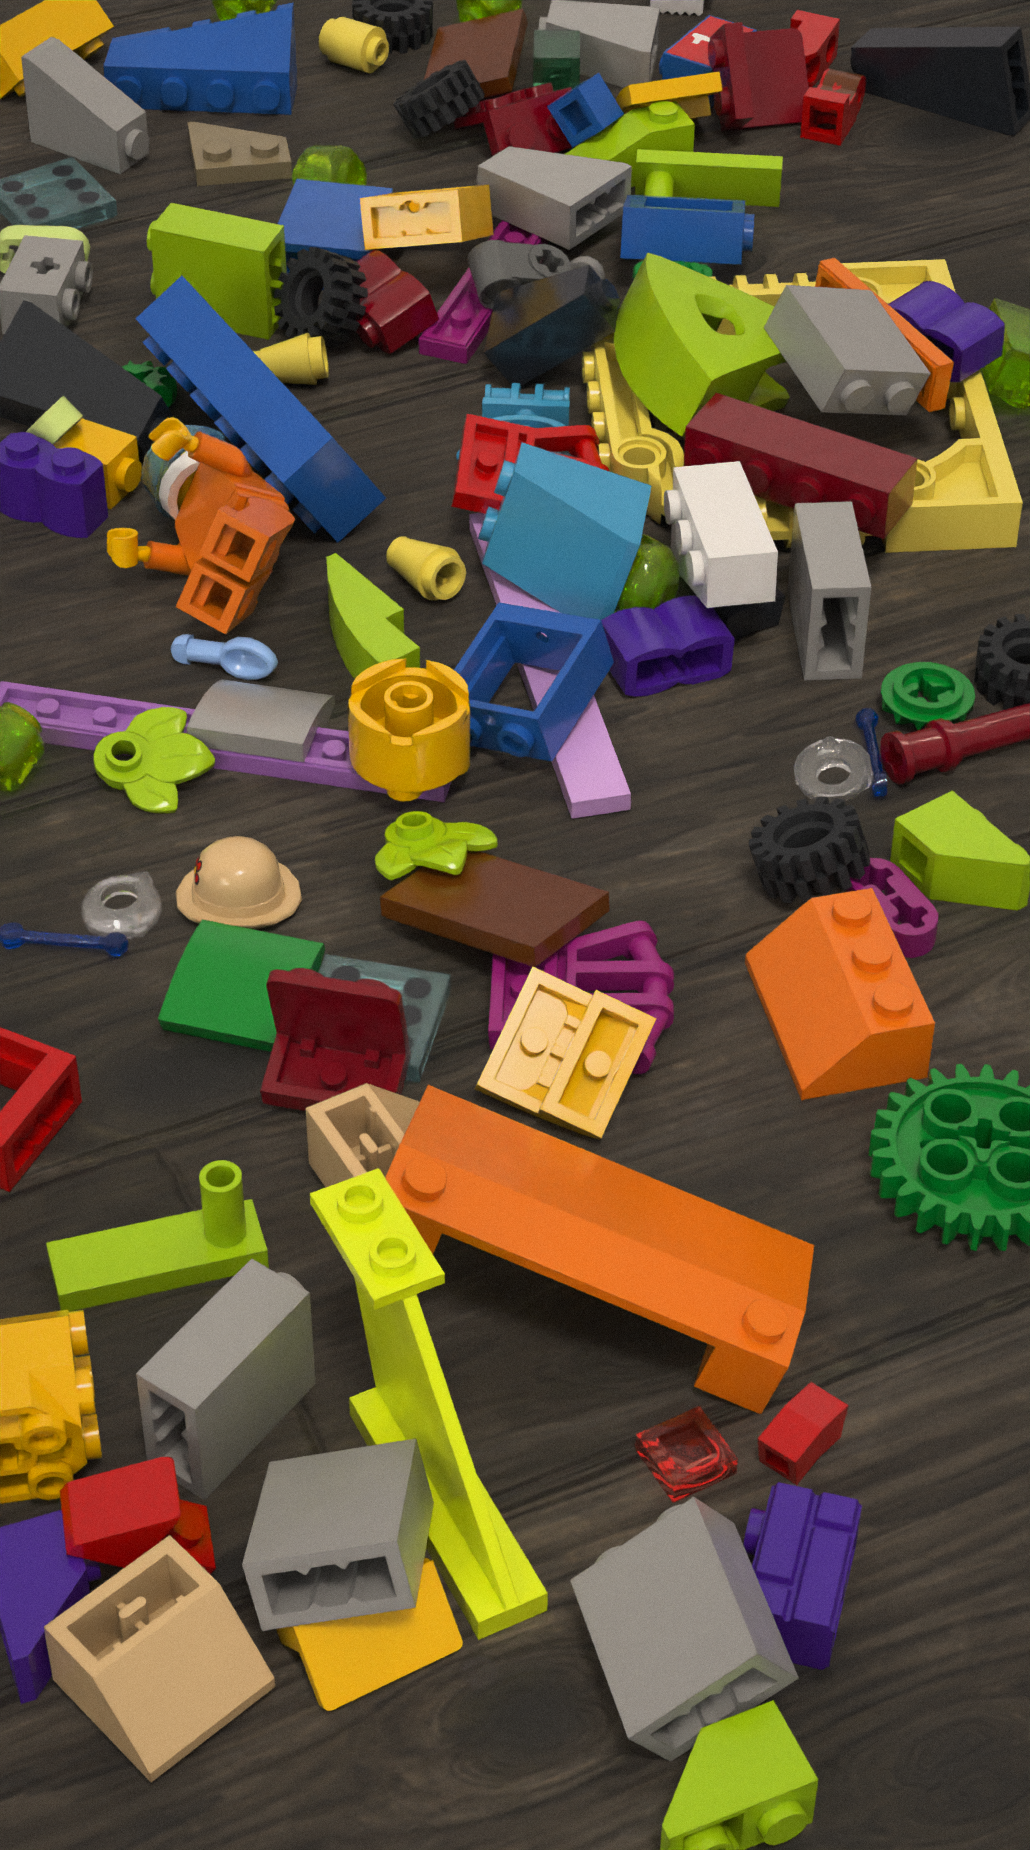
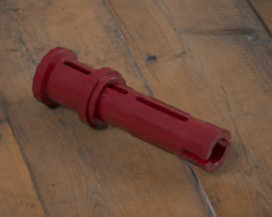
M1030 703L955 724L942 718L932 720L927 723L925 729L903 734L898 730L885 733L881 738L880 744L884 769L889 778L894 783L900 785L911 782L914 774L935 768L941 772L954 770L964 757L1029 740Z

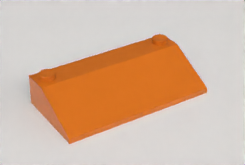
M427 1086L385 1178L432 1254H434L443 1233L707 1343L694 1387L762 1414L791 1362L806 1311L814 1252L813 1244L433 1086Z

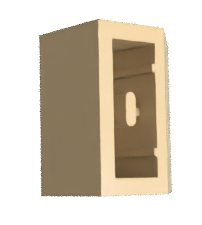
M366 1083L305 1108L309 1164L323 1185L329 1187L377 1168L386 1177L402 1138L420 1102Z
M170 1535L44 1626L53 1680L151 1783L275 1687L273 1674L221 1585Z

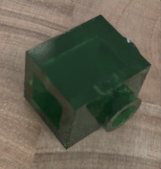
M534 30L533 87L552 82L553 90L556 91L569 87L573 89L580 84V31Z

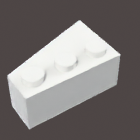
M740 461L673 467V490H666L664 492L665 518L668 525L672 524L671 565L706 608L775 601L778 551Z

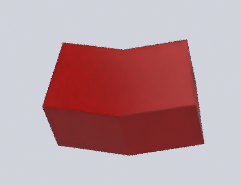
M810 1382L781 1409L758 1437L759 1461L795 1485H798L819 1457L841 1438L849 1405Z

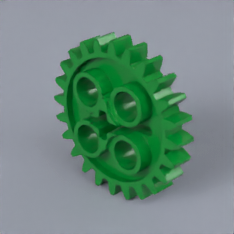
M956 1064L954 1078L947 1079L941 1072L933 1068L929 1072L928 1086L913 1078H909L906 1081L905 1095L895 1092L889 1093L887 1109H878L876 1112L875 1126L871 1130L868 1155L872 1157L870 1176L880 1179L878 1195L880 1198L896 1197L894 1215L897 1218L916 1212L918 1214L916 1225L918 1233H923L937 1225L943 1228V1244L948 1245L960 1233L967 1235L969 1247L974 1251H977L982 1237H992L998 1249L1006 1251L1009 1235L1014 1234L1027 1246H1030V1085L1026 1088L1018 1085V1071L1012 1070L1006 1075L1004 1080L994 1079L991 1065L985 1064L981 1069L979 1077H970L967 1069L962 1064Z

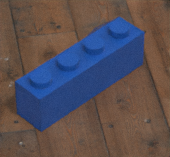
M294 2L278 5L275 11L257 14L256 10L238 13L234 19L214 23L207 19L193 22L192 27L172 31L167 27L112 38L103 66L104 77L142 109L291 115L298 87Z

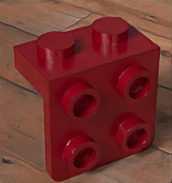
M742 22L723 24L710 37L708 43L709 64L714 72L720 71L722 91L714 94V107L716 114L720 118L721 131L801 123L803 96L809 89L801 32L795 28L743 32Z
M552 82L510 92L501 97L480 101L475 107L468 109L469 112L465 116L456 118V121L453 122L456 129L484 123L492 157L509 146L552 153L572 148L547 107L571 90V87L554 91Z
M295 968L290 971L279 969L270 971L266 988L277 1034L260 1089L263 1104L306 1111L305 1108L366 1083L401 1095L411 1059L403 1000L399 991L374 979H360L353 982L324 977L322 974L306 968Z

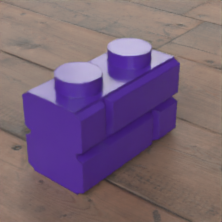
M778 1482L775 1486L772 1485L766 1511L755 1508L751 1509L743 1545L746 1553L754 1556L752 1567L792 1663L823 1670L829 1667L858 1539L862 1505L854 1498L826 1492L815 1495L812 1489Z

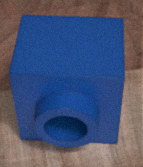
M599 72L547 106L572 148L602 131L624 115Z

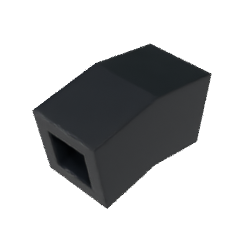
M776 588L775 601L713 608L735 638V642L754 631L778 626L786 596Z

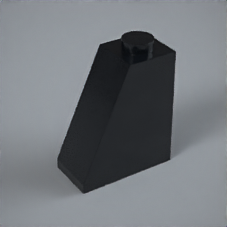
M590 265L504 290L497 294L495 298L484 354L511 385L512 383H520V386L614 333L620 306L619 295L611 282L607 279L601 280Z

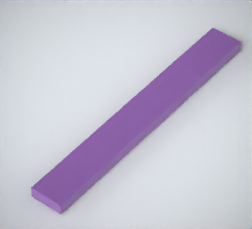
M1 681L0 737L95 750L97 744L105 736L114 732L126 731L134 717L144 711L160 707L182 709L187 713V727L195 709ZM318 727L304 762L208 748L214 755L215 766L213 768L387 794L386 789L369 783L353 768L349 755L348 731ZM451 782L435 789L423 791L418 799L445 802Z

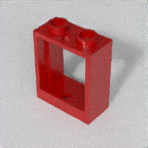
M0 1027V1085L16 1090V1093L0 1111V1189L10 1192L81 1104L82 1097L75 1055Z

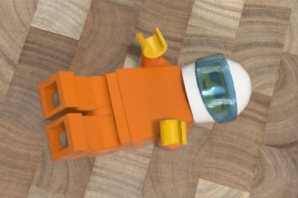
M170 417L161 422L148 435L154 443L144 457L141 474L144 488L156 508L164 517L175 520V530L180 542L177 545L148 541L146 546H138V532L131 528H114L107 532V553L120 568L136 566L138 561L143 562L144 567L147 569L189 575L176 608L226 635L254 612L258 603V595L272 572L273 565L280 554L281 544L292 528L295 518L289 512L284 496L252 470L243 452L236 446L224 441L225 436L221 432L206 426L184 425L179 419Z

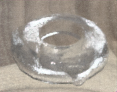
M827 736L824 740H819L807 746L797 756L793 767L797 786L805 796L815 801L817 797H828L829 804L836 798L846 802L857 797L861 792L873 785L874 774L870 755L861 745L847 739ZM833 767L843 768L850 773L845 781L834 785L822 783L817 779L822 771Z
M147 871L130 875L111 876L101 880L88 890L81 903L82 921L89 932L100 938L111 940L144 937L159 921L163 912L161 896L153 886V879ZM125 894L137 898L132 905L122 909H111L104 906L108 899L117 895Z

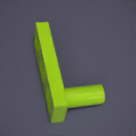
M637 149L635 195L745 200V205L779 207L783 156Z
M226 1160L213 1161L202 1168L199 1174L202 1210L47 1242L48 1259L60 1310H69L70 1312L235 1276L251 1259L269 1268L268 1251L252 1199L244 1200L240 1168L233 1162Z

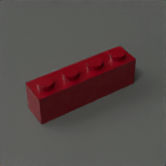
M715 393L686 425L684 466L740 461L754 496L794 509L795 503L852 502L858 531L882 539L886 538L913 504L918 460L916 457L719 393Z

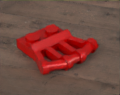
M467 414L462 431L452 507L486 514L488 506L499 510L503 496L494 493L503 462L506 460L515 463L522 442L550 452L569 451L572 456L559 455L610 471L602 463L597 451L600 441L595 429L590 425L533 428Z

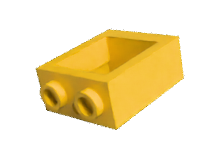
M489 185L396 192L360 198L365 250L456 243L494 235Z

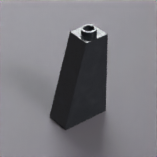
M1021 27L871 28L851 47V68L854 73L865 76V93L1005 135H1016L1030 120V81Z
M23 300L0 341V417L31 427L52 405L65 396L83 415L81 419L137 436L139 461L141 464L151 467L152 458L155 454L151 448L154 441L148 435L165 419L173 417L162 396L38 306Z

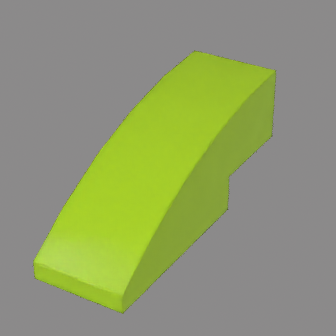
M337 553L327 556L330 626L335 645L353 678L355 679L361 672L375 664L392 659H406V667L420 668V647L404 634V609Z

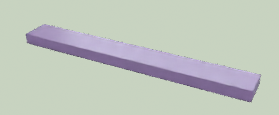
M474 513L469 514L470 532L482 563L488 542L478 539L485 514ZM482 564L496 605L500 602L561 613ZM517 663L533 711H535L560 671ZM593 695L552 761L571 818L631 810V792Z

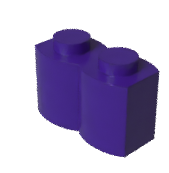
M925 281L888 304L954 362L950 382H961L1002 356L1005 323L985 306L972 302L965 303L957 293L941 283Z
M28 432L10 433L0 442V512L20 521L42 522L51 531L64 536L88 538L108 518L103 463L98 458L73 447L56 448L47 440Z
M697 596L678 597L659 605L655 609L647 607L627 608L601 620L614 661L610 672L625 695H653L671 688L678 682L682 684H697L717 679L732 669L735 638L714 608H706Z

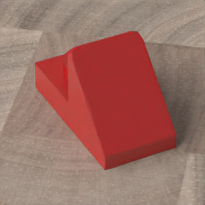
M159 1457L67 1482L60 1490L67 1555L125 1568L170 1535L209 1574L216 1569L207 1506L179 1499L175 1464L172 1457Z

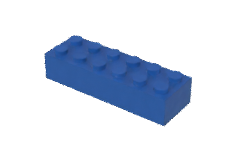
M183 276L178 278L135 318L149 333L143 344L164 366L171 359L173 360L166 368L167 371L190 393L191 398L215 421V425L243 452L248 462L260 475L265 476L272 471L264 480L284 496L286 504L289 505L296 498L299 500V503L292 510L314 534L323 526L338 543L386 499L383 493L337 441Z

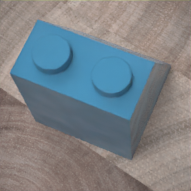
M522 442L515 463L506 460L503 462L494 493L503 496L499 510L488 506L478 539L488 542L482 564L560 613L602 620L614 613L638 552L652 486Z

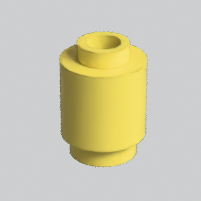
M339 17L337 19H329L323 25L319 35V49L321 53L327 55L331 62L372 73L379 66L383 65L388 57L389 43L386 34L382 28L346 17Z

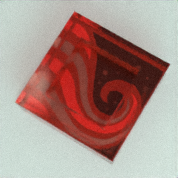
M700 1406L636 1434L635 1450L672 1503L737 1474V1456Z

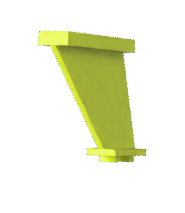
M379 1168L310 1193V1204L355 1278L376 1386L349 1397L350 1416L367 1446L417 1439L434 1501L426 1549L478 1640L546 1612L548 1607V1593L476 1474L417 1294L444 1284L445 1273Z

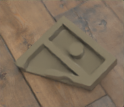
M187 122L197 186L292 178L291 158L286 137L199 122Z

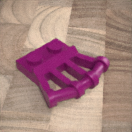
M633 921L575 937L535 967L583 991L637 990L639 992L604 993L657 1018L633 1068L632 1073L634 1074L646 1073L656 1057L654 1046L662 1031L669 1028L674 1020V1004L668 997L674 989V971L669 964L661 959L655 948L658 941L652 927L645 921ZM493 954L488 1026L490 1049H494L532 969L531 966ZM621 955L625 956L627 959H631V960H632V961H603V960H607V959L614 958V957L621 956Z

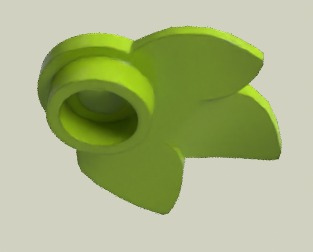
M160 707L138 714L131 721L126 731L111 733L100 740L93 755L95 771L106 784L115 789L124 790L131 803L137 808L151 813L165 814L176 813L178 791L176 785L197 778L215 766V758L201 740L188 733H183L186 727L187 713L182 709L174 707ZM120 754L134 756L127 761H120L114 758V756Z
M412 811L400 815L395 822L386 828V844L376 854L375 865L376 869L389 880L400 878L414 870L417 866H424L458 875L462 872L465 865L467 851L497 848L498 842L495 834L482 825L469 822L443 823L426 812Z

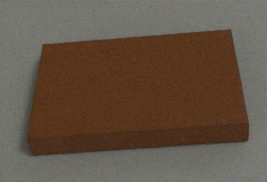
M524 9L439 27L424 80L430 77V74L435 71H441L449 64L452 65L457 61L466 60L485 93L484 98L510 93L513 90L528 25Z
M467 851L465 865L462 872L458 875L423 866L380 896L381 916L531 967L539 965L610 911L608 891L480 851Z

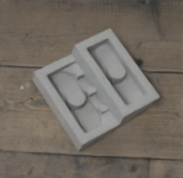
M222 679L213 684L198 703L186 727L187 733L201 740L210 749L304 762L318 727L326 728L335 706V696Z

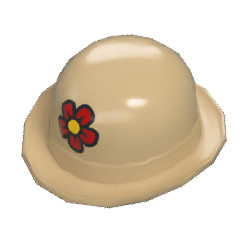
M243 836L219 839L206 847L196 860L194 869L185 875L176 891L177 908L189 920L199 924L203 919L254 930L274 926L295 913L302 901L300 883L290 870L277 861L274 853L266 845L255 839Z

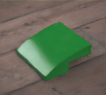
M202 919L178 963L165 996L158 1021L163 1030L271 1052L277 1032L266 988L270 971L276 969L290 971L295 968H306L319 972L326 949L325 945L320 942Z

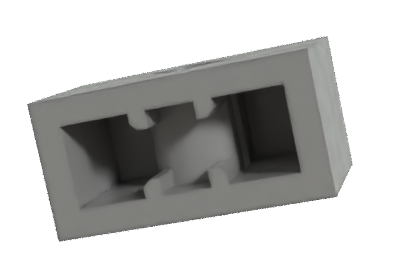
M24 235L0 283L2 334H5L23 300L35 304L65 327H68L71 320L77 319L80 299L84 292L90 291L93 279L92 264L89 261H85L83 241Z

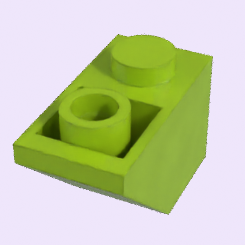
M953 790L895 818L890 862L899 867L928 899L1017 911L1027 906L1030 892V856L1023 847L1011 841L991 824L979 810L971 807Z
M774 1700L700 1729L662 1823L660 1850H745L762 1842L769 1845H777L794 1838L803 1831L807 1824L813 1822L818 1778Z

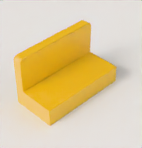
M425 1557L416 1608L276 1629L281 1644L300 1653L317 1702L321 1708L327 1711L343 1706L461 1649L463 1645L434 1562Z

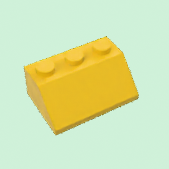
M44 0L0 25V99L14 91L19 97L26 95L21 56L50 37L59 39L83 60L88 59L105 46L101 38L114 25L97 0Z

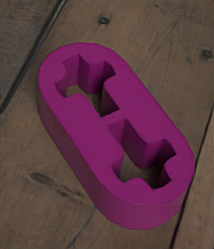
M870 858L869 866L864 867L865 874L860 880L850 878L852 886L846 889V892L873 888L904 957L914 958L925 955L935 945L938 926L937 910L899 867L882 858Z

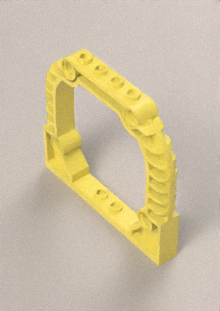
M945 259L842 263L887 304L925 281L941 283L955 292ZM795 273L792 283H778L776 274H765L763 284H748L746 275H736L733 279V285L729 286L775 307L786 285L815 287L816 282H809L806 273ZM723 319L716 332L735 335L734 325L729 320ZM614 333L591 345V351L582 352L583 383H587L588 414H592L591 425L595 429L600 441L597 451L602 463L609 468L610 472L652 486L646 514L660 525L661 514L665 516L664 492L666 490H673V467L684 466V453L678 440L666 432L651 428L648 409L635 395L622 375L616 358ZM978 370L961 382H950L947 399L950 400V426L952 430H959L961 439H958L950 448L926 462L917 460L913 504L886 538L882 539L885 553L1008 548L1017 546L1023 502L981 370ZM755 496L772 539L783 540L785 548H791L794 509ZM859 531L862 545L865 542V536H873Z

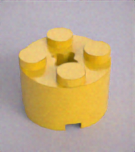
M392 659L367 668L355 678L351 685V695L348 699L349 755L353 768L363 779L375 786L386 789L387 794L394 800L412 801L417 799L423 791L441 787L468 771L470 767L469 692L465 680L456 671L444 664L426 660L425 669L406 667V659Z

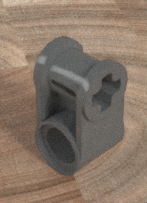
M488 240L475 246L467 257L480 303L489 309H493L496 295L504 290L571 270V263L568 257L558 248L547 244L532 245Z

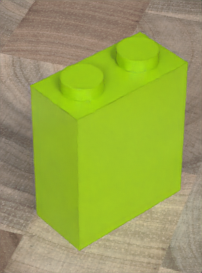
M170 203L160 217L150 224L147 233V248L149 251H152L153 273L150 282L152 294L156 295L157 299L178 278L183 276L235 333L269 340L279 327L277 322L282 318L275 315L274 306L281 304V300L274 298L275 289L282 290L284 285L283 282L278 280L281 272L287 273L284 225Z

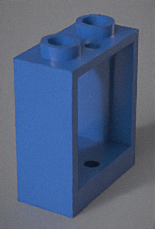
M627 195L623 206L620 258L644 259L646 254L650 253L671 261L741 265L742 251H752L755 214H745V200Z
M498 602L454 669L468 685L470 747L475 746L509 753L517 757L526 756L552 762L614 663L602 621ZM514 663L560 671L535 711L489 703Z

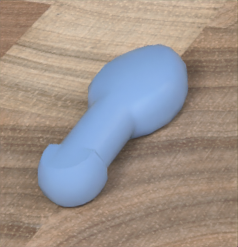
M182 634L173 640L170 649L173 658L179 663L190 665L194 661L221 665L228 674L243 680H258L267 677L278 665L275 653L268 646L249 637H236L223 643L194 639V635Z

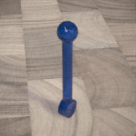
M864 708L857 712L855 722L864 732L872 773L873 795L886 796L887 776L886 772H883L875 727L878 724L879 718L876 711L871 708Z
M15 922L4 924L0 928V943L8 949H15L24 943L104 949L109 955L117 957L122 956L127 951L129 945L127 937L118 931L111 932L106 937L28 931L24 930L21 924Z

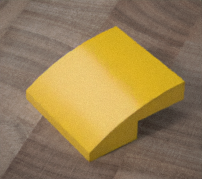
M720 71L628 85L620 91L615 100L624 114L632 109L650 106L657 101H677L692 121L699 120L711 115L708 96L722 91Z
M532 967L477 1082L475 1090L543 1120L600 1140L657 1018L598 990H595L592 995Z

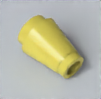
M305 333L262 348L259 351H253L282 383L316 385L317 379L329 377L327 351L322 336L310 337L309 333Z
M402 536L396 538L387 550L386 558L388 564L428 600L450 599L460 591L466 578L465 565L460 559L459 554L450 547Z

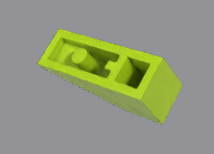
M657 101L650 106L630 110L605 129L567 152L566 155L626 163L632 166L631 187H634L636 185L637 149L693 152L695 124L677 101Z

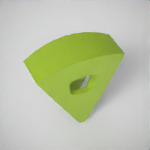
M647 253L619 308L614 332L616 358L622 375L644 406L663 424L680 436L685 437L686 425L715 393L771 411L784 408L790 398L787 390L765 372L772 366L787 362L764 329L774 306L664 257ZM723 319L729 320L734 325L735 335L716 332Z

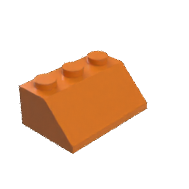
M873 888L810 898L745 954V965L801 1100L906 1082L909 1078L919 1080L928 1077L935 1022Z

